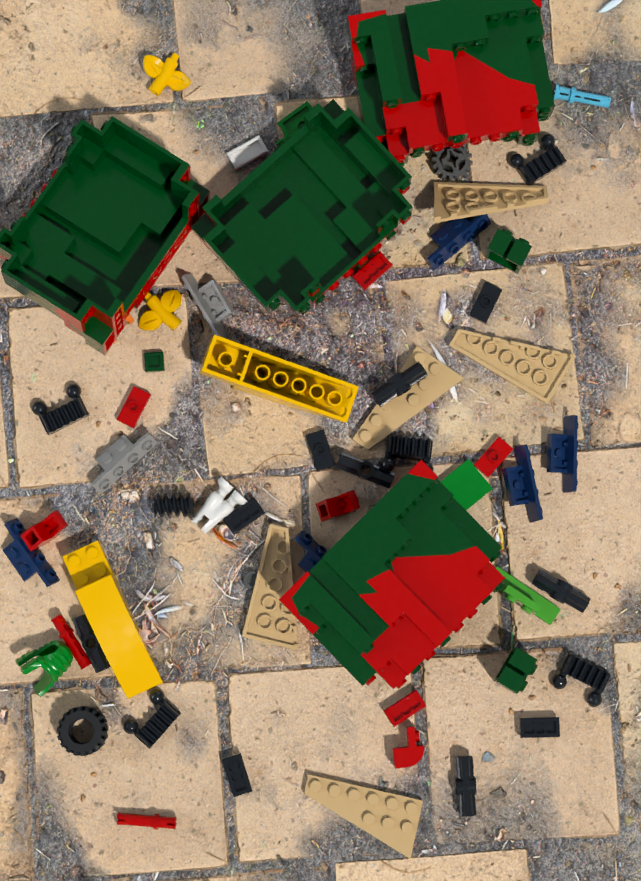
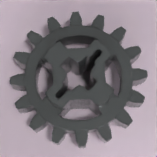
M445 147L442 151L434 152L436 157L432 158V162L436 164L432 168L433 170L438 169L436 175L442 174V180L444 181L447 177L449 182H452L453 178L458 182L460 176L466 178L465 172L470 173L471 168L469 166L473 164V161L469 160L472 158V153L467 154L469 148L465 147L463 149L460 147L453 149ZM445 152L446 157L440 161L441 155ZM450 158H451L453 161H456V162H455V167H454V164H452V162H449V159H450ZM465 162L464 167L459 171V165Z

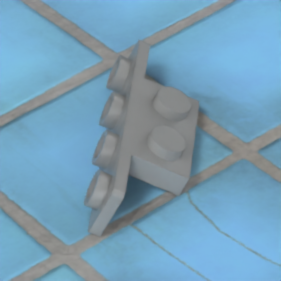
M193 274L182 275L184 287L193 296V302L203 313V319L209 323L212 334L226 339L230 338L221 321L235 311L216 279L211 280L200 288Z
M147 432L133 445L123 434L95 459L105 471L91 485L100 494L104 493L157 444V441Z

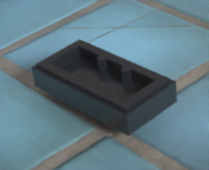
M485 281L469 317L486 324L502 289Z
M324 429L305 435L317 472L336 466Z
M253 497L245 505H242L225 517L223 521L233 535H235L264 515L265 512Z
M559 717L519 718L520 738L560 737Z
M241 753L222 759L233 797L252 792L253 790Z

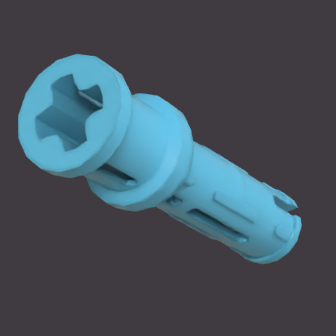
M557 83L554 87V101L559 99L568 101L569 104L579 102L606 108L610 106V96L578 91L575 87H562Z

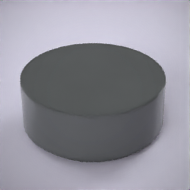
M248 571L243 576V584L246 588L254 589L257 571Z

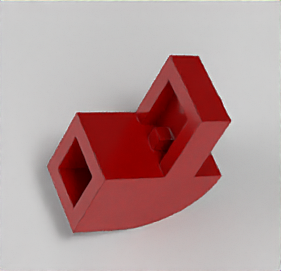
M354 490L316 503L321 522L350 514L360 508L359 500Z
M56 510L42 522L32 525L21 535V538L30 551H34L55 539L68 524L59 511Z
M414 726L406 727L408 746L393 748L395 769L411 767L417 764L424 754V745H416V742H420L419 730H415Z

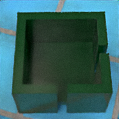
M497 229L484 257L518 274L532 246L523 238H513L512 233L506 229Z
M517 647L513 648L494 682L512 693L518 694V692H523L528 684L525 681L527 676L533 675L538 666L535 664L537 659Z

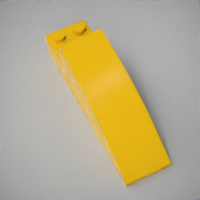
M217 335L211 337L199 371L200 374L233 385V389L344 423L348 421L359 386Z
M97 540L63 556L77 589L75 593L127 699L163 683L101 542Z

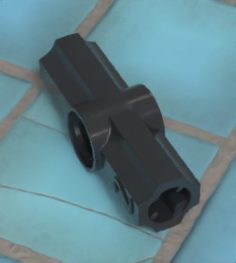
M418 361L405 371L398 372L389 378L387 383L377 388L371 395L377 405L381 407L396 396L399 397L412 388L411 386L424 379L428 374Z
M343 452L336 465L337 469L390 489L395 473L391 471L386 472L381 467ZM368 466L371 472L365 476L361 473L360 468Z
M542 570L537 572L531 583L548 593L554 600L562 604L565 603L581 613L584 612L591 599L573 589V586L569 583L556 579Z
M83 614L73 619L72 621L82 641V646L86 650L95 672L98 673L111 667L86 615ZM93 637L97 644L93 649H90L87 641Z
M456 756L457 778H455L456 795H458L459 816H476L475 794H477L473 771V757Z

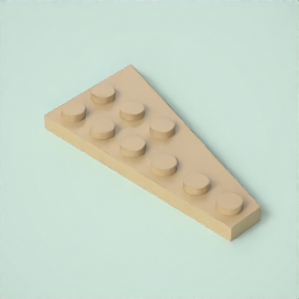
M434 182V223L547 204V186Z
M458 329L449 344V347L546 405L577 356L520 342L485 336Z
M417 346L399 372L405 371L419 361L428 376L411 386L412 388L399 397L396 396L383 406L379 407L376 404L352 440L367 451L441 395L461 382L464 377Z
M273 524L269 525L242 637L298 651L296 617L279 601L293 586L289 528Z
M308 774L305 795L411 859L423 800Z

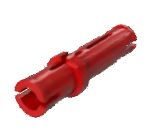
M60 614L53 618L51 622H53L58 630L60 639H63L70 648L80 669L82 670L92 664L73 634L74 630L68 626L63 615Z
M120 812L117 814V825L153 827L155 830H158V828L175 830L177 825V817Z

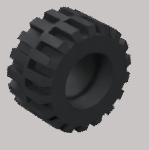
M89 706L72 708L66 712L63 718L59 720V727H57V732L59 733L57 737L61 741L60 745L62 748L64 747L68 753H73L75 756H86L100 750L108 738L107 731L109 730L106 724L107 720L102 716L103 714ZM80 719L90 721L94 728L92 739L85 743L78 742L72 734L74 723Z

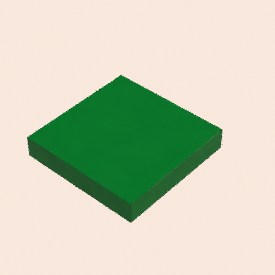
M469 459L441 481L454 495L453 498L465 510H468L493 489Z

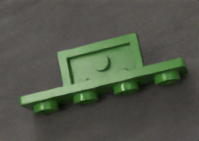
M495 567L505 577L502 581L504 585L498 590L505 595L504 598L513 604L516 602L521 606L520 609L530 615L532 613L548 625H551L560 612V608L501 568Z

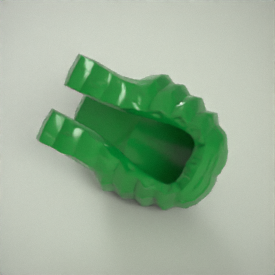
M55 640L45 644L43 647H39L38 650L28 651L20 658L15 659V663L20 666L21 672L25 675L39 667L44 668L43 677L34 686V691L41 697L46 692H49V688L53 687L54 682H57L63 672H67L68 667H71L73 654L64 642Z

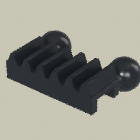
M544 134L540 139L541 146L549 150L534 158L525 166L523 165L524 159L522 155L514 153L509 158L510 166L517 168L519 174L527 182V185L534 184L567 162L558 147L555 146V138L551 134Z
M70 384L66 388L67 396L74 401H70L68 404L62 405L60 408H56L47 414L45 402L39 400L33 403L32 412L39 416L47 435H51L90 416L80 396L81 388L79 385Z
M390 434L387 436L385 457L381 460L380 467L386 472L392 471L395 468V461L392 458L394 457L422 460L433 471L434 467L430 463L433 441L431 439L409 438L408 436L401 437L400 435L395 437Z
M568 654L559 674L553 676L551 680L552 686L556 689H563L567 685L566 676L568 675L595 689L594 692H590L587 695L586 701L589 706L598 707L602 702L601 693L604 691L611 675Z
M160 689L152 690L149 694V699L151 703L155 705L160 704L161 707L141 730L135 719H127L123 724V729L126 733L134 734L149 749L181 714L180 711L165 699V695Z

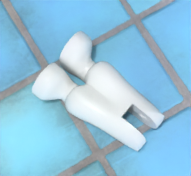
M222 476L218 479L219 489L213 491L208 496L203 506L191 520L196 525L204 516L209 519L201 529L204 534L231 514L236 504L245 505L247 502L237 490H234L230 497L224 500V497L234 487Z

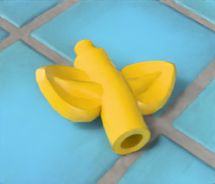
M173 53L170 58H166L165 62L154 55L144 56V71L151 78H155L148 88L154 95L159 96L166 86L174 91H180L191 84L189 77L184 72L175 71L178 66L177 60L180 57L178 54Z
M178 290L167 291L160 299L156 295L152 296L150 293L146 295L145 299L148 301L146 304L150 310L145 311L141 316L139 328L153 331L158 329L163 322L174 331L182 323L172 313L181 306L180 292Z

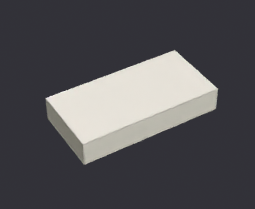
M258 135L226 154L235 170H238L269 152Z

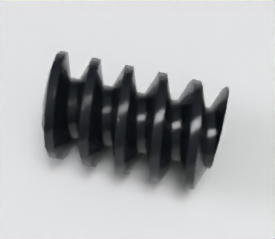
M157 493L154 499V516L156 518L159 512L160 517L163 518L166 512L168 517H172L174 512L175 516L179 517L182 512L183 516L187 517L188 512H190L191 517H194V498H191L190 493H187L186 498L183 497L182 493L179 494L178 498L172 493L169 499L167 493H164L163 499H161L159 493Z

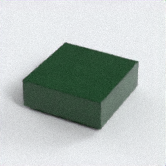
M164 352L144 353L146 373L165 371Z

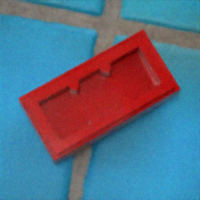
M379 251L352 275V278L365 291L387 272L393 264Z
M134 386L116 420L134 429L151 394Z
M498 437L474 466L488 478L511 453L513 448L502 438Z
M415 689L383 711L393 727L426 707V704Z

